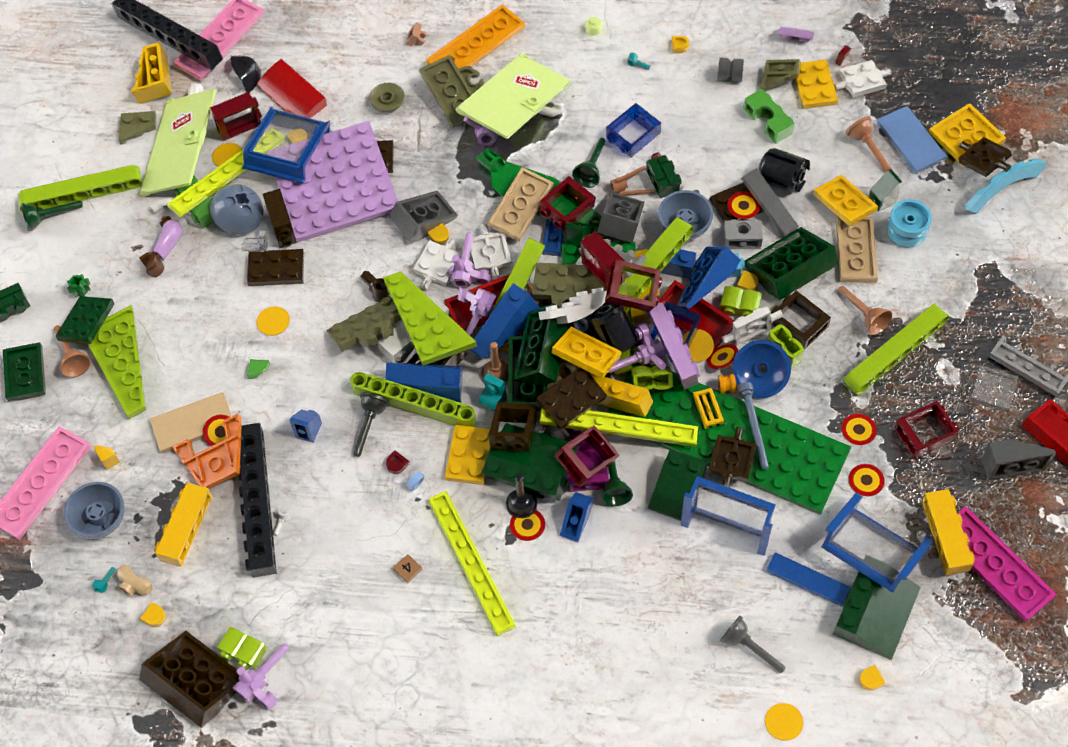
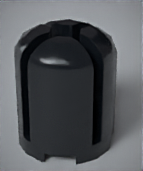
M772 148L762 157L758 171L768 184L793 193L795 191L800 192L806 183L803 179L806 169L810 170V160L777 148Z
M605 302L602 307L587 316L597 340L622 353L628 351L635 344L637 336L624 306Z

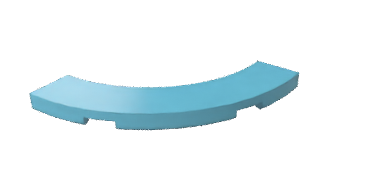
M1030 159L1029 162L1024 163L1022 161L1012 165L1011 169L1007 172L1003 170L989 180L990 184L984 190L979 189L967 202L965 208L968 211L978 213L1003 188L1020 179L1037 178L1048 163L1041 159Z

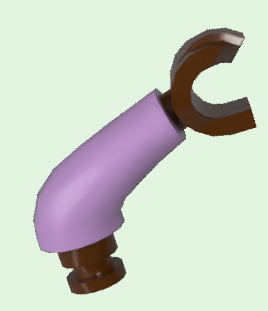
M164 216L160 220L162 234L153 251L139 257L147 267L146 273L152 277H158L163 273L164 264L161 260H165L182 235L180 222L172 220L170 216Z

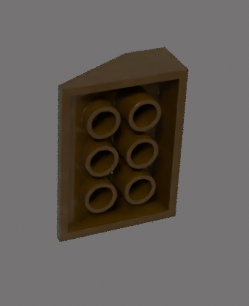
M184 631L142 663L139 680L202 728L216 717L234 696L236 691L233 687L239 681V675L237 673L238 669L189 632Z

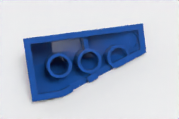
M727 246L705 247L694 265L696 268L695 273L689 276L690 285L683 290L676 307L679 309H690L737 270L741 259Z
M513 283L474 338L477 347L469 350L485 359L491 355L490 343L496 342L499 349L509 341V336H517L524 331L528 312L539 309V305L529 293Z
M386 362L385 380L462 403L463 366L429 364L423 366L422 364Z

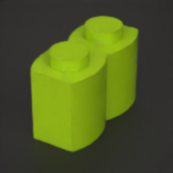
M725 286L720 311L729 317H745L750 315L760 307L762 293Z
M782 324L771 329L767 341L774 342L784 349L790 359L791 369L800 364L804 354V348L801 343L792 338L790 331Z
M656 365L651 368L637 366L631 369L632 385L647 388L648 390L652 388L659 390L669 389L673 387L672 371L669 366H666L664 370H661Z
M229 627L217 647L222 658L227 661H231V659L238 661L237 665L244 667L246 670L249 668L255 670L268 649L263 642L233 627Z

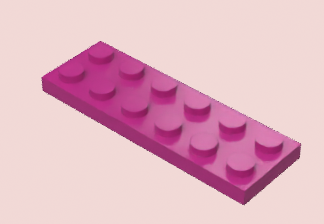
M965 506L957 513L962 518L961 527L963 533L965 532L968 536L969 551H972L974 554L975 563L972 569L1025 622L1055 598L1057 594L972 511Z

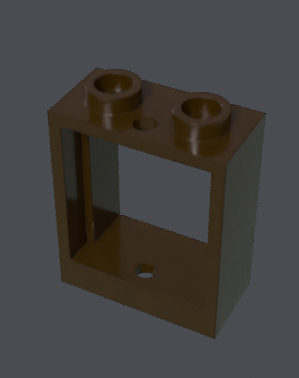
M276 189L263 193L279 248L289 247L297 243L281 190Z
M796 290L792 295L788 294L779 307L775 306L771 314L778 310H781L782 314H784L795 303L817 321L805 333H802L783 317L773 321L771 325L774 327L779 324L784 325L790 331L792 338L798 340L805 350L829 327L831 317Z
M497 402L488 434L490 449L529 452L537 422L536 404ZM500 422L526 423L524 434L498 432Z

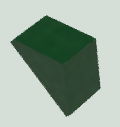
M578 221L567 222L566 243L581 247L582 239L587 235H591L594 226Z

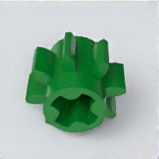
M83 274L73 275L67 281L69 285L67 289L75 297L85 296L88 291H91L89 287L91 283L88 278H84Z

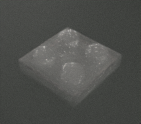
M980 365L970 401L1008 413L1019 377Z

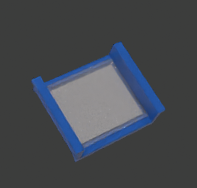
M270 107L243 150V169L303 184L306 180L305 167L324 134L332 132L330 120L322 122Z
M697 476L690 494L685 493L681 526L688 528L694 513L761 537L757 554L765 556L773 526L771 520L776 504Z
M855 493L826 527L825 531L828 534L821 548L893 593L901 580H906L934 540L926 536L920 546L916 547L858 511L857 507L863 496Z

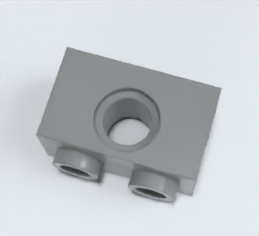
M762 220L724 221V246H727L729 249H761L763 240Z

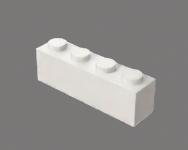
M433 295L430 299L450 317L449 308ZM403 322L394 328L393 336H389L387 339L382 338L378 341L380 352L392 363L403 361L414 349Z

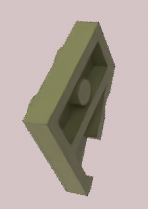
M800 59L766 60L760 88L767 91L798 78L801 67Z

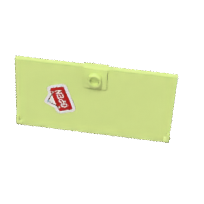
M521 53L456 108V112L508 139L530 118L542 110L571 80Z
M215 89L176 99L171 98L166 101L139 193L141 196H149L153 193L191 185L201 145H203L206 127L211 112L210 107L213 105L216 94Z

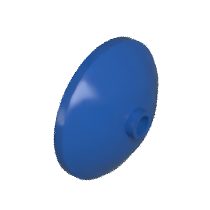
M756 340L746 344L738 351L733 361L732 370L737 385L750 382L754 389L753 397L767 398L776 395L787 385L791 375V363L787 353L778 344L767 340ZM761 365H764L766 367V371L764 373H761L759 371V367Z

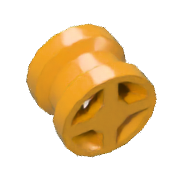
M729 374L728 376L718 375L717 381L720 394L728 391L736 393L734 374Z

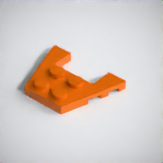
M235 414L222 421L227 439L197 454L194 453L192 442L188 439L172 446L200 486L211 489L240 474L242 418L239 414Z

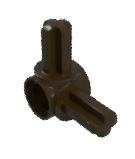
M364 271L360 275V278L369 286V291L373 294V299L376 302L389 297L390 293L383 278L376 279L369 271Z

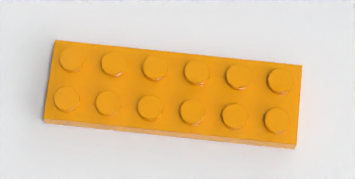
M502 4L428 57L426 64L429 65L450 55L458 69L464 66H473L524 29L525 22Z

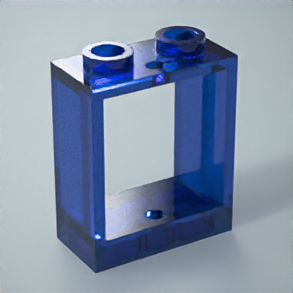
M637 103L606 127L607 140L611 144H615L622 153L627 154L631 158L661 134V122ZM635 120L647 132L631 144L619 135L618 132Z
M666 301L664 304L666 311L670 310L674 318L692 324L684 343L690 348L701 324V315ZM653 328L651 333L653 340L659 337L655 328Z

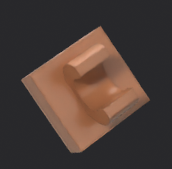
M416 22L409 30L406 41L407 45L412 47L415 42L418 45L425 43L424 38L427 33L421 31V24Z

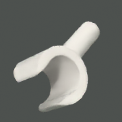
M283 506L278 509L279 520L273 532L277 536L282 524L291 517L290 509H288L286 514H282Z

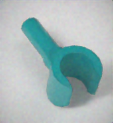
M629 53L627 61L629 66L638 65L648 70L650 69V65L637 60L638 55L636 53Z
M114 567L110 568L103 580H94L93 588H95V592H106L108 581L116 570Z

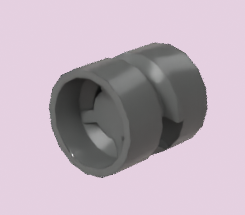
M719 57L717 80L725 81L731 78L732 81L742 82L744 59L734 58L730 61L729 58Z

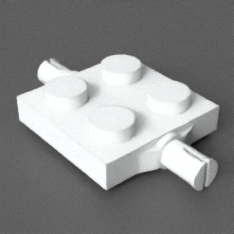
M873 60L840 69L839 73L843 81L834 83L835 91L846 88L854 98L886 89V82L883 77L891 76L892 72L890 68L880 71Z
M482 224L480 225L482 234L472 238L470 251L476 271L482 269L491 270L492 279L496 280V278H500L499 268L512 266L505 234L501 232L489 233L487 224H484V227Z
M448 237L445 245L429 240L413 268L414 273L421 275L425 279L420 286L421 289L427 291L431 282L439 283L443 286H447L452 277L450 269L454 265L452 257L458 255L460 259L462 258V254L451 249L455 243L453 238Z
M768 307L758 308L750 315L737 318L733 322V331L722 336V341L726 344L734 340L736 345H740L771 330L773 321L782 318L783 314L781 310L771 314Z

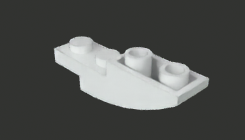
M602 287L592 289V293L589 294L587 291L576 292V296L570 297V302L562 303L560 308H557V305L545 307L546 311L539 312L540 320L556 318L557 324L570 323L582 319L605 303L606 291H603Z

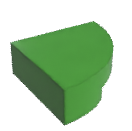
M250 359L248 379L257 378L264 371H267L270 365L269 360Z

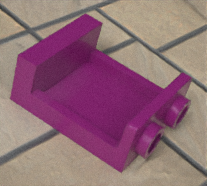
M587 440L579 445L576 455L589 471H592L604 462ZM607 468L581 487L577 485L570 475L568 476L569 492L602 490L609 483Z

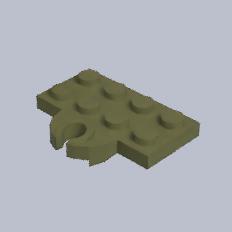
M448 55L420 68L419 73L451 127L454 128L465 123V116L458 114L456 108L484 85V80L480 79L478 83L472 84L469 80L478 78L480 73L471 68L472 66H464L458 69L451 56Z
M536 262L533 298L552 299V304L562 307V303L570 302L569 298L575 297L576 292L587 291L589 294L592 293V289L603 287V291H607V288L584 265Z
M391 296L372 306L366 307L363 311L349 316L348 319L334 324L331 328L327 329V333L341 351L357 343L370 348L371 345L379 343L376 335L382 334L384 339L393 336L394 329L392 324L400 321L401 317Z

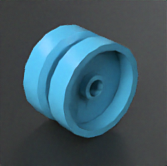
M912 199L902 200L895 204L887 224L889 238L894 243L903 247H914L921 244L927 237L932 215L930 209L924 203Z

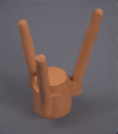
M646 166L638 168L622 177L610 180L613 192L621 195L656 193V190L625 191L628 188L626 180L645 170Z

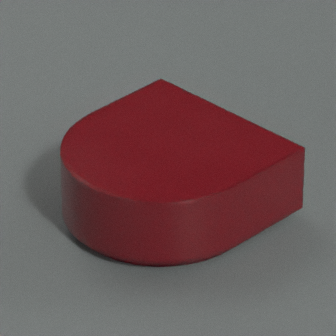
M845 45L839 52L835 64L841 66L852 48Z
M396 450L386 460L387 470L392 474L402 473L410 464V461Z

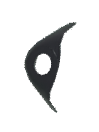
M230 56L232 68L242 81L245 91L251 92L261 78L260 67L251 57ZM239 61H246L247 66L245 68L239 69L237 67Z

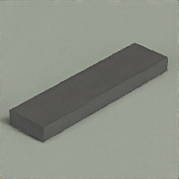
M757 168L741 178L783 237L799 227Z

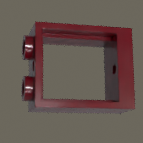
M250 92L210 107L216 128L223 141L257 128L260 125L262 114L259 108H257L259 104L256 97L252 98ZM250 109L249 113L224 123L223 119Z
M568 176L540 200L538 212L542 217L550 220L556 228L566 233V223L581 220L594 208L596 196ZM564 192L581 204L567 217L550 205Z
M596 231L591 235L585 236L581 241L582 264L607 288L611 264L616 259L625 260ZM622 271L620 285L625 282V271Z
M616 259L610 267L605 302L650 312L653 308L657 307L659 302L657 292L662 284L661 270ZM622 271L652 278L648 300L618 293Z
M938 401L897 419L894 430L915 460L955 441L959 433L958 426L954 421H951L945 407L941 406ZM932 415L946 435L923 446L910 425Z
M593 425L563 446L554 457L577 485L581 487L610 466L620 455L606 440L603 433ZM585 440L590 443L604 460L602 464L592 471L588 470L573 451L575 447Z

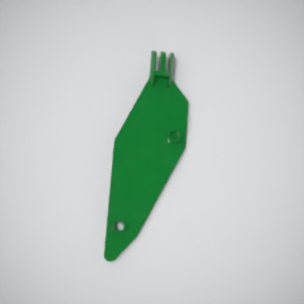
M489 147L476 156V160L491 172L492 188L504 197L522 166L504 161ZM525 168L551 182H554V186L552 187L551 191L561 183L554 177ZM564 192L550 205L567 217L581 204ZM592 209L578 222L594 226L592 232L594 233L595 231L598 232L602 216ZM537 212L536 215L542 217L541 214Z

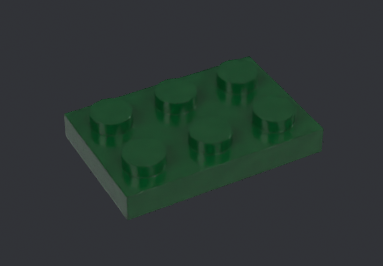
M80 296L57 332V340L91 344L115 304L113 299Z
M38 342L3 349L6 400L9 402L45 395L42 344Z

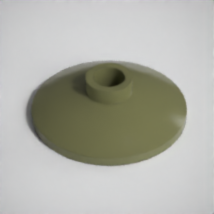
M395 83L379 84L370 93L372 106L384 112L396 110L403 104L405 99L403 89Z

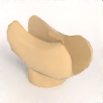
M121 565L119 567L117 576L122 583L118 587L125 594L131 597L135 592L147 595L152 591L153 587L149 579L137 576L128 565Z

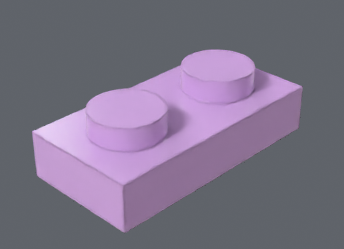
M780 26L779 34L782 35V38L792 39V36L799 37L800 41L809 42V39H813L814 31Z

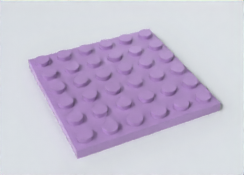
M369 121L324 134L305 167L306 180L303 184L276 177L297 243L390 214L395 203L398 202ZM310 139L268 151V155L297 162Z

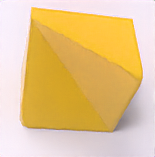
M99 445L94 446L95 452L107 470L120 463L112 448Z

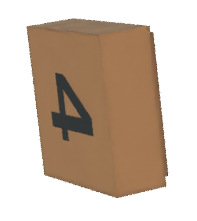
M407 554L393 569L409 583L422 570V567Z

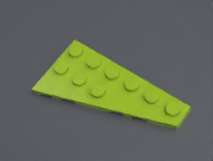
M401 271L383 277L384 283L423 366L477 347L476 341Z
M130 305L108 316L92 343L88 344L129 419L146 410L134 309Z

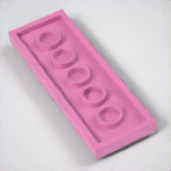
M231 0L199 35L216 44L222 57H224L264 14L263 8L247 0ZM183 54L173 62L176 68L200 81L211 71Z
M59 426L0 501V530L20 541L92 447L91 444Z

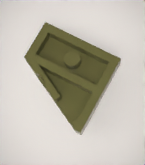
M156 112L121 113L120 145L125 144V140L133 136L138 138L144 133L155 130Z

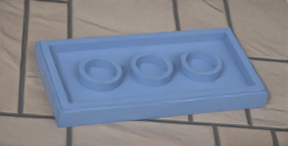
M908 106L877 119V125L915 174L946 160V154Z

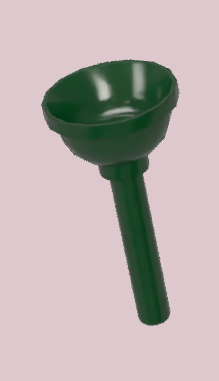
M599 138L590 160L575 166L572 171L573 179L583 187L597 186L600 181L596 162L606 142L604 138Z
M82 201L46 209H37L33 204L21 203L28 231H32V228L37 227L40 224V219L45 218V216L83 207Z
M614 461L608 466L610 479L609 483L604 487L601 499L608 506H621L630 502L633 498V491L624 481L618 478Z

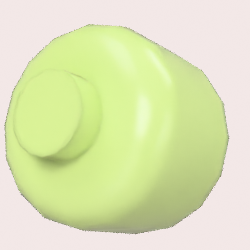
M597 17L589 18L585 23L586 33L591 36L599 35L602 32V21Z

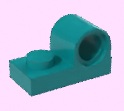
M487 373L484 377L485 388L479 397L478 403L495 412L497 402H504L507 398L505 383L503 380Z

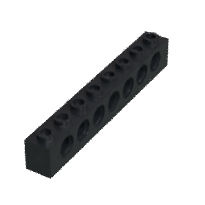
M114 0L111 3L118 18L206 68L213 70L223 60L216 44L139 1Z
M260 423L241 425L240 474L238 479L242 481V486H239L240 498H243V504H240L242 516H245V522H242L243 534H246L247 539L243 541L245 553L248 552L245 566L246 570L250 571L254 578L277 574L264 431ZM253 444L251 448H246L248 445ZM250 462H255L253 465L248 466ZM257 479L256 482L249 483L251 480ZM259 497L256 501H251L252 498ZM255 515H260L258 519H252ZM262 533L260 537L254 538L255 534ZM264 551L261 556H255L257 552Z

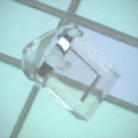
M260 229V238H245L241 244L242 251L265 252L269 246L267 230Z

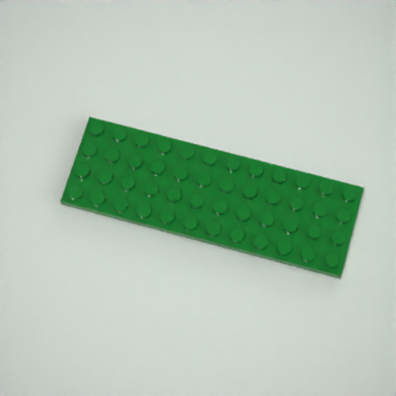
M631 371L628 372L623 382L632 384ZM672 372L673 387L665 390L655 388L649 390L653 403L646 417L610 407L607 413L698 426L696 447L648 441L666 449H673L708 462V467H710L718 435L734 437L736 427H739L738 434L742 427L744 428L742 439L755 444L744 401L725 393L720 394V391L712 388L724 419V424H716L715 427L709 426V428L705 429L693 398V392L711 387L698 382L697 385L684 390L675 372ZM705 394L714 419H717L709 394ZM699 396L707 420L710 421L702 397ZM754 406L769 467L766 470L761 468L757 449H755L748 482L745 483L821 515L852 446Z

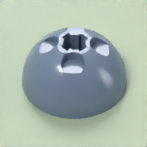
M231 184L224 186L214 194L210 202V214L214 222L224 231L231 234L244 235L253 232L261 224L263 204L260 197L251 188L241 184Z
M689 190L676 191L669 194L661 202L658 211L659 221L663 229L666 230L675 218L682 219L694 226V231L688 239L693 240L703 235L710 227L713 220V208L708 199L700 193Z
M105 482L87 483L76 489L68 498L64 509V518L68 527L77 535L88 539L102 538L114 532L122 522L125 512L124 500L118 489L111 484Z

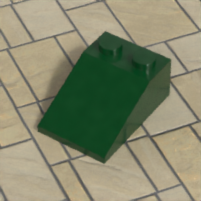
M670 449L662 466L648 509L681 521L685 493L690 494L697 476L704 478L708 462Z

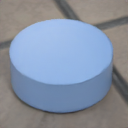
M420 471L414 473L408 481L407 487L415 491L423 482L424 474Z

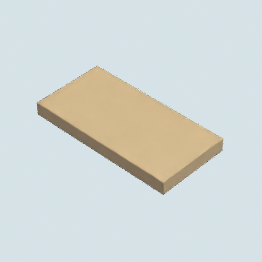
M522 167L488 221L487 226L520 242L539 211L540 200L551 191L554 182Z
M836 216L839 282L877 283L873 217H865L857 223L848 226Z
M224 393L215 394L150 418L161 453L173 450L172 446L186 439L194 442L204 438L203 427L212 416L223 414L231 417L232 415Z

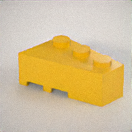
M159 42L144 46L138 64L139 71L135 75V87H132L131 91L139 104L172 94L166 52Z

